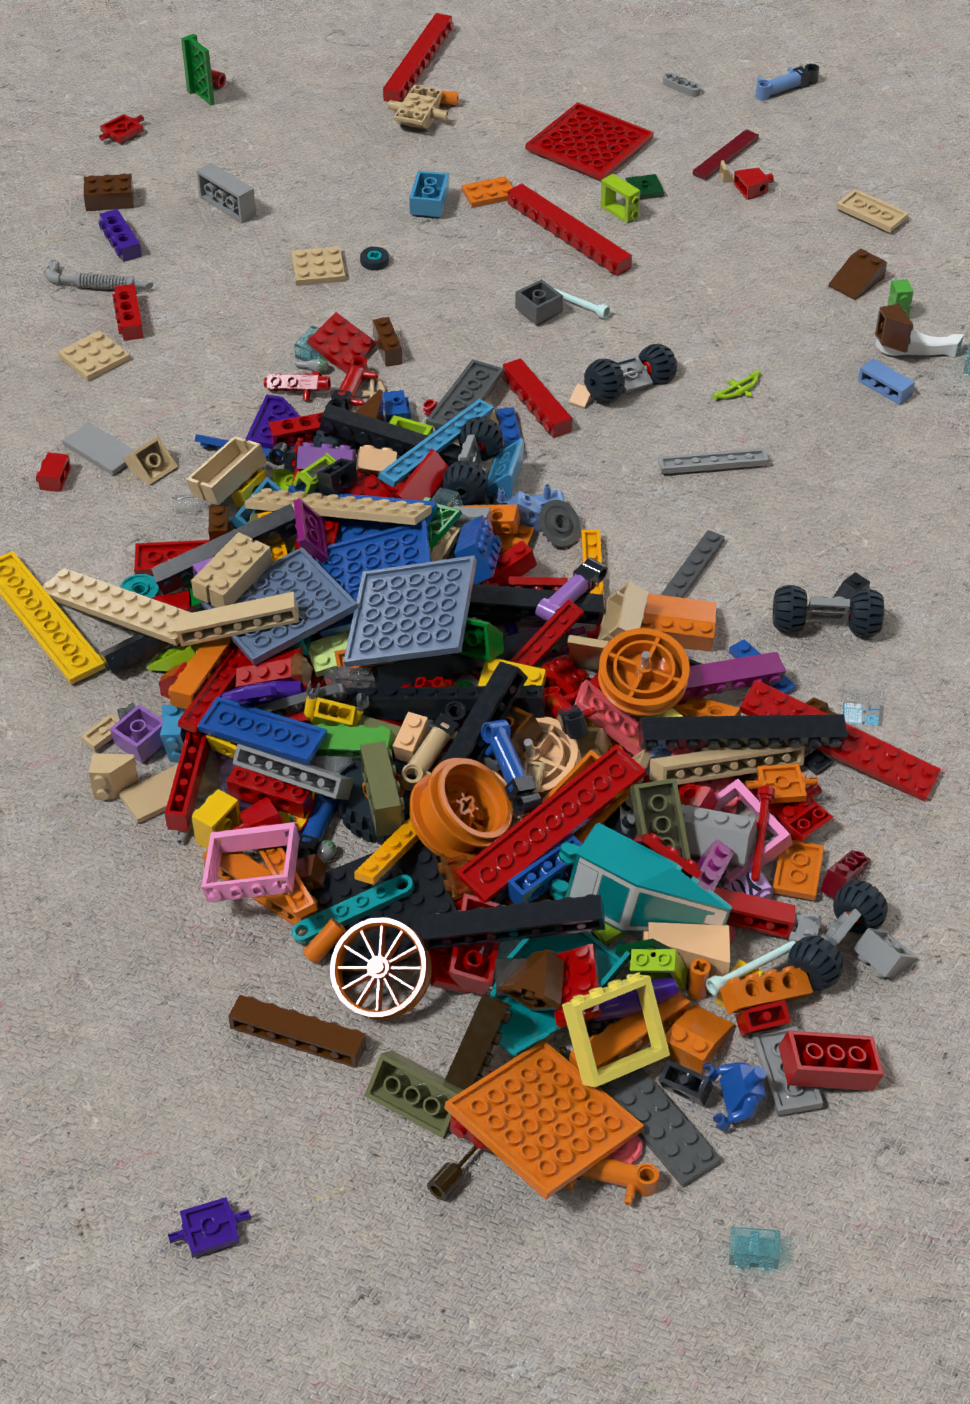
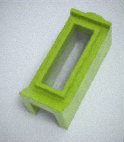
M326 453L322 458L301 472L297 471L293 485L296 487L304 482L307 485L304 491L305 494H311L319 488L317 472L336 460Z

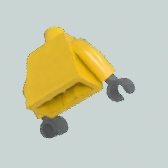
M311 681L308 682L306 692L309 696L306 697L304 714L310 722H313L312 725L320 723L328 724L329 726L345 724L349 727H356L364 712L362 709H366L369 706L368 695L365 700H361V693L357 694V707L319 697L316 698L315 696L319 693L320 683H318L317 688H311Z

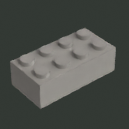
M212 163L196 170L199 197L240 223L256 215L254 188Z

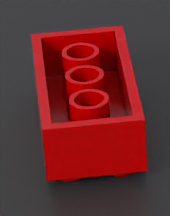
M788 1030L778 1046L787 1084L791 1086L874 1090L884 1076L873 1036Z

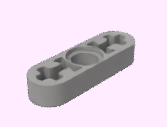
M665 73L663 75V84L692 97L700 95V84L674 73Z

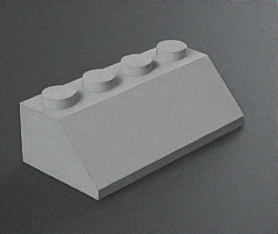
M681 804L691 857L701 858L709 846L718 839L734 851L728 864L745 867L756 840V818Z

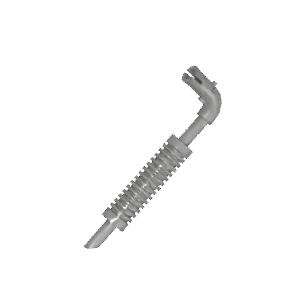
M53 259L50 260L49 265L44 270L45 277L50 282L75 283V286L80 288L115 290L114 286L134 284L135 288L150 289L154 285L151 282L135 281L134 277L128 276L121 277L79 272L75 276H64L57 273L60 263L57 260L53 262Z

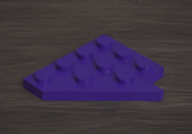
M266 394L246 436V440L259 443L261 447L272 449L273 444L270 438L269 422L300 416L283 397Z

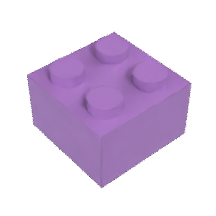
M140 704L110 728L115 745L126 753L134 755L135 759L141 763L163 746L160 737L163 719Z

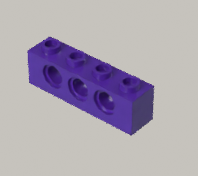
M114 209L100 213V221H98L100 230L104 231L106 239H109L111 247L115 248L116 255L120 256L123 262L142 257L140 243L119 210Z

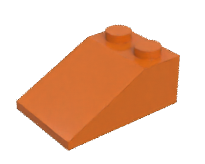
M693 1004L672 1025L665 1037L670 1056L666 1058L703 1074L705 1070L702 1067L711 1062L734 1027V1024Z

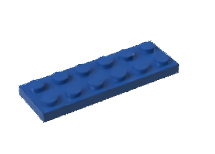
M218 696L198 724L200 732L309 765L328 735L327 729L248 705H239L238 702Z

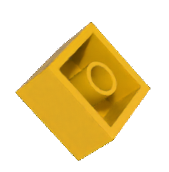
M217 789L199 809L194 811L192 823L196 844L208 850L212 832L232 830L241 824L238 799Z

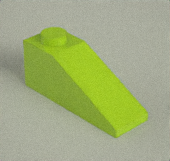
M203 643L182 647L180 644L153 656L146 668L154 671H168L170 668L183 662L188 663L196 654L198 647H201Z

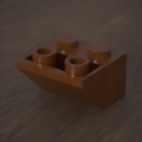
M899 304L880 307L875 336L883 346L904 353L908 352V347L911 343V331L913 330L912 321L909 320L905 310Z

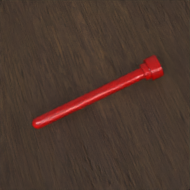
M767 785L758 787L757 797L761 804L751 874L753 882H758L760 879L769 803L772 802L775 796V789Z

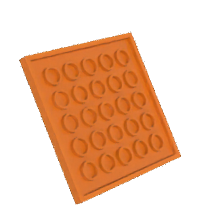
M545 1040L540 1041L446 1101L444 1106L447 1112L545 1200L640 1134L644 1128V1125L599 1086L583 1085L579 1069Z

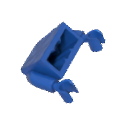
M746 1062L720 1065V1068H715L710 1064L702 1067L705 1071H711L710 1074L704 1075L709 1077L711 1081H715L719 1075H722L719 1080L728 1117L722 1113L714 1115L713 1120L718 1123L715 1126L719 1130L727 1131L732 1122L736 1124L748 1120L755 1115L757 1107L766 1094L762 1081L766 1077V1072L762 1067L750 1066Z

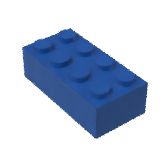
M483 515L463 524L454 552L457 558L475 556L477 563L473 584H478L494 576L502 546L500 538L497 535L495 536L492 531L493 528L490 521L486 520Z

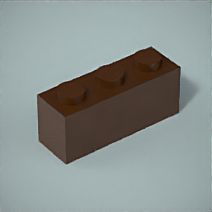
M381 317L373 319V337L377 342L376 344L385 366L402 364V347L390 318Z

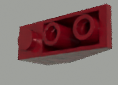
M851 850L828 869L820 891L835 898L837 891L842 886L858 880L871 859L860 851Z

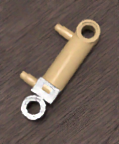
M452 701L446 705L444 714L441 713L418 750L409 763L403 767L400 784L404 789L412 791L415 784L421 778L431 774L428 770L451 739H455L458 734L456 732L457 728L462 724L466 713L462 703ZM450 713H456L458 717H453ZM406 775H414L416 779L411 780Z

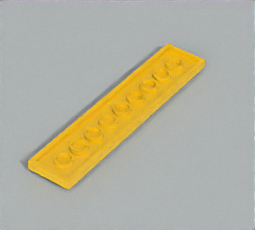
M13 551L0 556V597L69 684L72 685L105 669L104 661Z

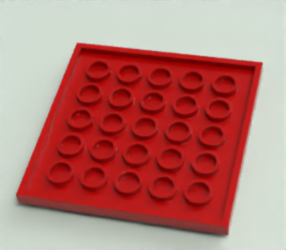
M577 102L527 142L525 149L602 180L653 138L654 132Z

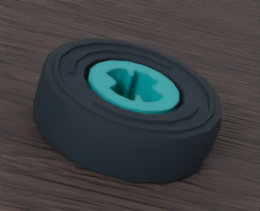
M368 247L361 252L360 263L369 270L383 269L389 264V253L381 247Z

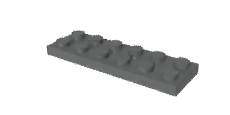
M472 359L428 416L426 424L439 429L478 399L484 401L503 376L504 368Z
M643 1068L599 1086L644 1125L643 1131L638 1134L639 1137L683 1188L720 1164L721 1158Z

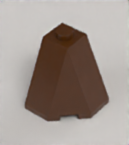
M549 949L533 952L500 986L499 991L531 1011L560 1010L564 961L558 958L554 951Z

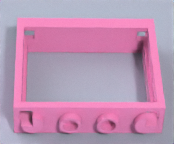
M736 779L715 795L718 800L714 808L715 811L720 810L734 798L738 797L759 819L761 803L739 779ZM769 811L766 828L774 835L775 839L764 846L761 868L793 845L790 834ZM754 854L748 858L745 867L737 866L731 872L726 868L727 875H724L726 877L725 884H731L734 880L752 870Z
M295 822L212 832L202 881V890L207 903L292 893L300 840ZM287 845L284 874L217 882L222 853Z

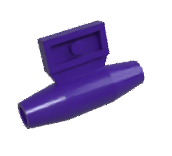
M271 681L245 685L222 693V698L238 702L239 705L244 704L254 707L304 693L305 689L302 681Z
M673 978L651 980L657 1005L678 995V987ZM637 989L602 1002V1016L593 1018L591 1021L617 1019L641 1012L642 1007Z

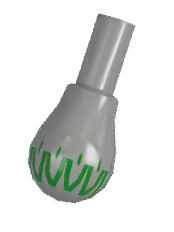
M324 358L296 361V367L308 368L315 372L325 373L329 368V364Z
M324 840L319 844L316 855L324 863L336 854L337 848L335 843L331 840Z

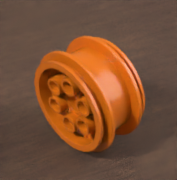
M450 758L439 763L431 774L424 776L415 784L410 796L409 814L417 836L430 851L449 861L469 862L479 854L480 848H487L510 829L513 814L512 803L508 799L502 781L487 766L472 759Z

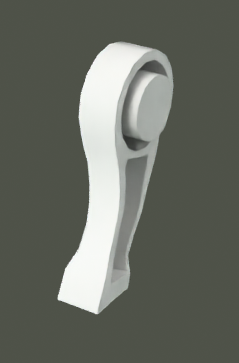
M913 329L910 336L911 343L908 347V352L905 353L881 345L877 337L875 344L881 352L893 356L945 354L955 357L962 347L964 334L932 337Z

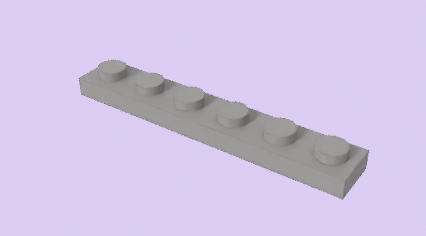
M765 448L662 456L658 457V464L661 474L765 466L768 465V456Z

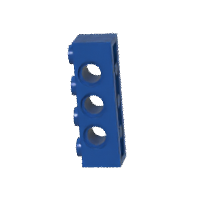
M574 835L508 880L506 896L515 905L521 902L531 903L551 888L552 881L558 878L563 880L571 874L573 865L564 864V862L558 859L561 844L565 842L582 846V843Z

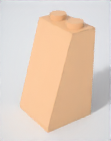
M649 922L648 931L643 932V940L653 938L672 949H676L680 953V957L687 967V978H689L690 964L696 958L706 959L710 963L709 978L715 975L723 977L729 973V925Z

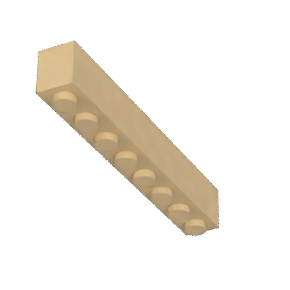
M783 746L776 749L769 747H759L757 749H750L749 747H740L738 749L721 748L650 759L649 779L654 782L676 778L677 785L756 773L757 766L799 764L801 766L804 765L805 746L798 748Z

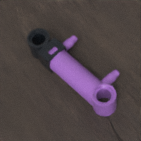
M591 557L588 558L583 565L581 564L573 571V577L550 598H543L539 602L535 614L548 621L568 599L575 602L583 593H590L596 587V583L602 582L605 578L608 567Z

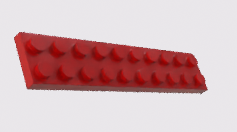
M755 680L739 707L741 713L748 716L827 714L758 680ZM847 723L848 737L842 746L836 748L820 746L815 748L924 802L941 771L940 768Z
M616 744L456 872V876L478 898H481L485 903L491 901L507 888L508 880L569 838L631 786L641 780L646 775V770Z

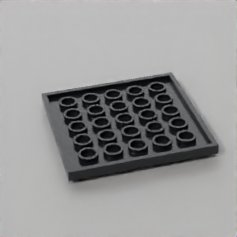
M420 839L374 885L356 880L354 874L373 854L371 853L327 871L323 887L311 890L312 896L318 901L317 913L399 875L411 877L415 888L412 894H409L410 896L401 898L396 903L344 926L346 932L356 924L368 919L389 918L405 924L422 938L423 915L448 913L457 910L436 854L430 851ZM402 882V884L398 886V889H405L408 886V883ZM380 928L366 932L377 956H379ZM386 928L385 955L400 933V930ZM407 934L391 959L416 946ZM361 935L352 943L350 948L370 960L373 957ZM337 943L331 948V955H333ZM350 950L347 951L343 961V966H367L368 964L367 961ZM415 952L414 954L408 956L407 958L401 960L398 963H401L405 960H408L419 955V952ZM342 971L344 986L367 974L368 971Z

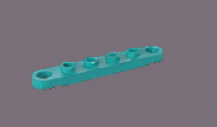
M399 875L296 923L291 930L292 937L299 944L309 943L331 918L346 926L398 902L397 900L410 896L409 894H412L415 888L410 876ZM402 882L408 883V886L405 889H398V886H400ZM305 928L308 929V932L304 936L297 935L299 934L298 932H300V930L302 931V929Z

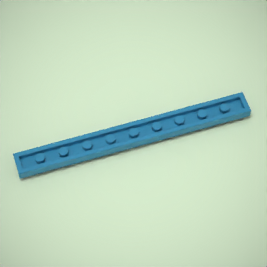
M478 399L379 473L378 479L391 487H395L414 472L431 449L440 453L459 438L461 434L460 429L466 421L474 417H487L493 412L494 407Z

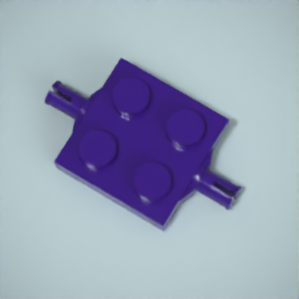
M227 1197L181 1210L182 1230L168 1233L170 1244L185 1239V1242L189 1245L192 1258L239 1244L237 1223L251 1220L249 1209L234 1214V1211L229 1206Z

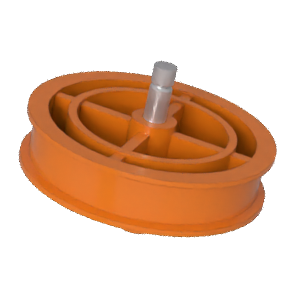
M650 628L627 630L613 637L604 647L599 660V686L606 699L616 708L626 713L638 716L661 714L674 707L683 697L688 684L689 660L683 647L673 637L664 632Z

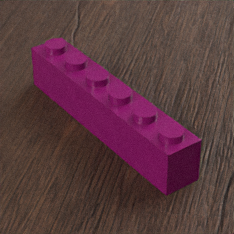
M778 652L690 666L687 688L681 700L697 696L705 697L715 693L723 694L726 691L732 690L740 691L744 688L752 687L755 680L775 685L782 680L786 669Z

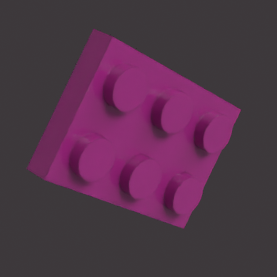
M298 498L294 501L295 527L298 535L297 542L302 548L309 551L313 558H317L323 563L328 560L323 518L301 498Z

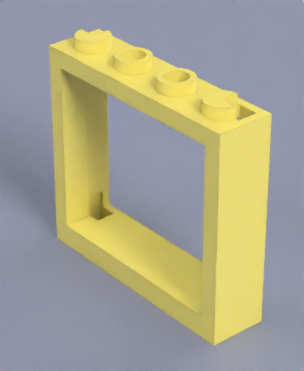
M640 972L628 974L625 980L611 981L605 988H593L589 990V994L573 996L570 1002L562 1004L583 1085L598 1087L670 1056L650 976L640 975ZM637 989L651 1046L597 1069L582 1011Z

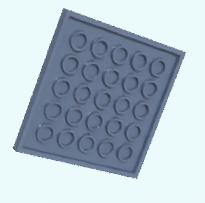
M302 547L272 562L234 603L237 604L294 592L298 604L299 622L230 636L232 641L254 666L323 628L332 625L359 608L357 602ZM200 600L205 610L216 608L211 605V601L206 603Z
M475 556L364 571L356 601L359 608L354 611L343 662L345 666L353 667L460 653L477 563Z

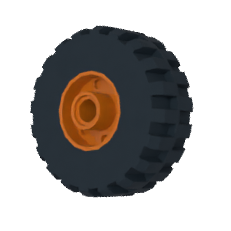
M393 754V761L390 763L395 765L397 777L394 779L399 781L400 784L403 767L408 762L395 759ZM358 760L343 773V776L354 779L349 800L338 799L339 816L343 820L344 826L348 830L351 829V833L355 836L362 837L363 840L368 842L374 841L378 844H383L391 835L376 836L362 776L361 761ZM406 775L411 780L416 779L414 775ZM400 784L401 793L399 796L403 797L405 810L401 811L404 812L406 821L410 818L409 804L412 791L404 789Z

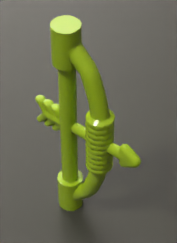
M756 370L739 382L732 378L731 381H727L731 386L712 395L713 400L739 397L746 393V396L751 397L752 393L748 391L757 383L761 372ZM750 380H753L750 384H746L743 387L740 386ZM735 388H739L733 393L726 394Z

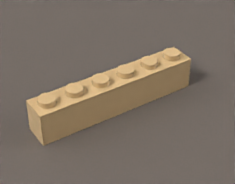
M294 592L184 614L176 616V633L182 647L299 622L298 604Z

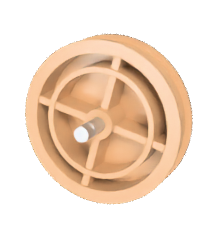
M550 717L536 718L543 731L533 743L531 739L524 740L526 751L519 758L522 766H524L525 760L546 763L547 767L538 793L541 800L581 760V753L576 739H570L568 734L566 735L562 731L560 722ZM491 769L506 786L507 783L501 769L498 772Z

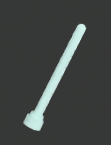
M555 289L563 295L564 300L592 310L600 318L606 319L609 316V306L604 304L595 305Z
M790 941L723 977L715 975L707 979L706 987L713 996L720 994V988L727 984V980L742 977L789 953L796 942Z

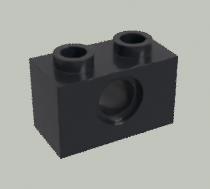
M340 458L317 472L320 493L338 495L357 483L358 476L355 461Z
M667 1060L658 1079L663 1089L701 1106H705L714 1087L709 1077L670 1060Z

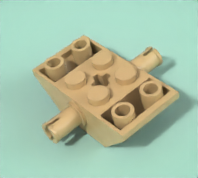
M413 85L403 102L390 100L388 103L389 110L397 111L393 120L399 125L428 130L435 118L448 119V110L439 109L442 90Z

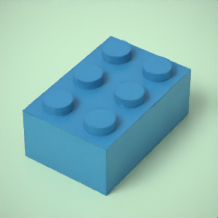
M417 172L409 198L410 214L431 217L442 216L449 192V173Z

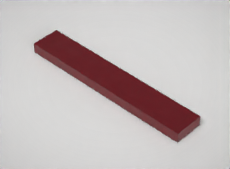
M747 129L693 169L692 175L703 180L708 179L720 169L722 160L726 164L757 141L759 134Z

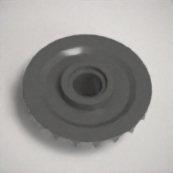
M551 500L545 503L540 508L539 520L537 521L540 523L539 529L543 532L542 536L547 538V542H552L553 546L567 547L573 544L580 534V520L575 510L562 500Z

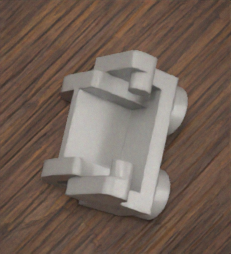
M816 913L797 914L793 926L797 930L796 932L791 931L788 942H798L804 937L817 936L822 920L821 916Z

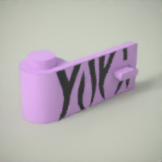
M752 870L723 887V889L771 899L774 889L762 872L760 873L759 881L753 882L751 879Z

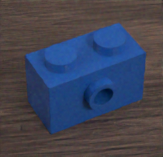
M404 390L383 392V407L387 423L390 422L394 415L411 419L409 399L405 397Z

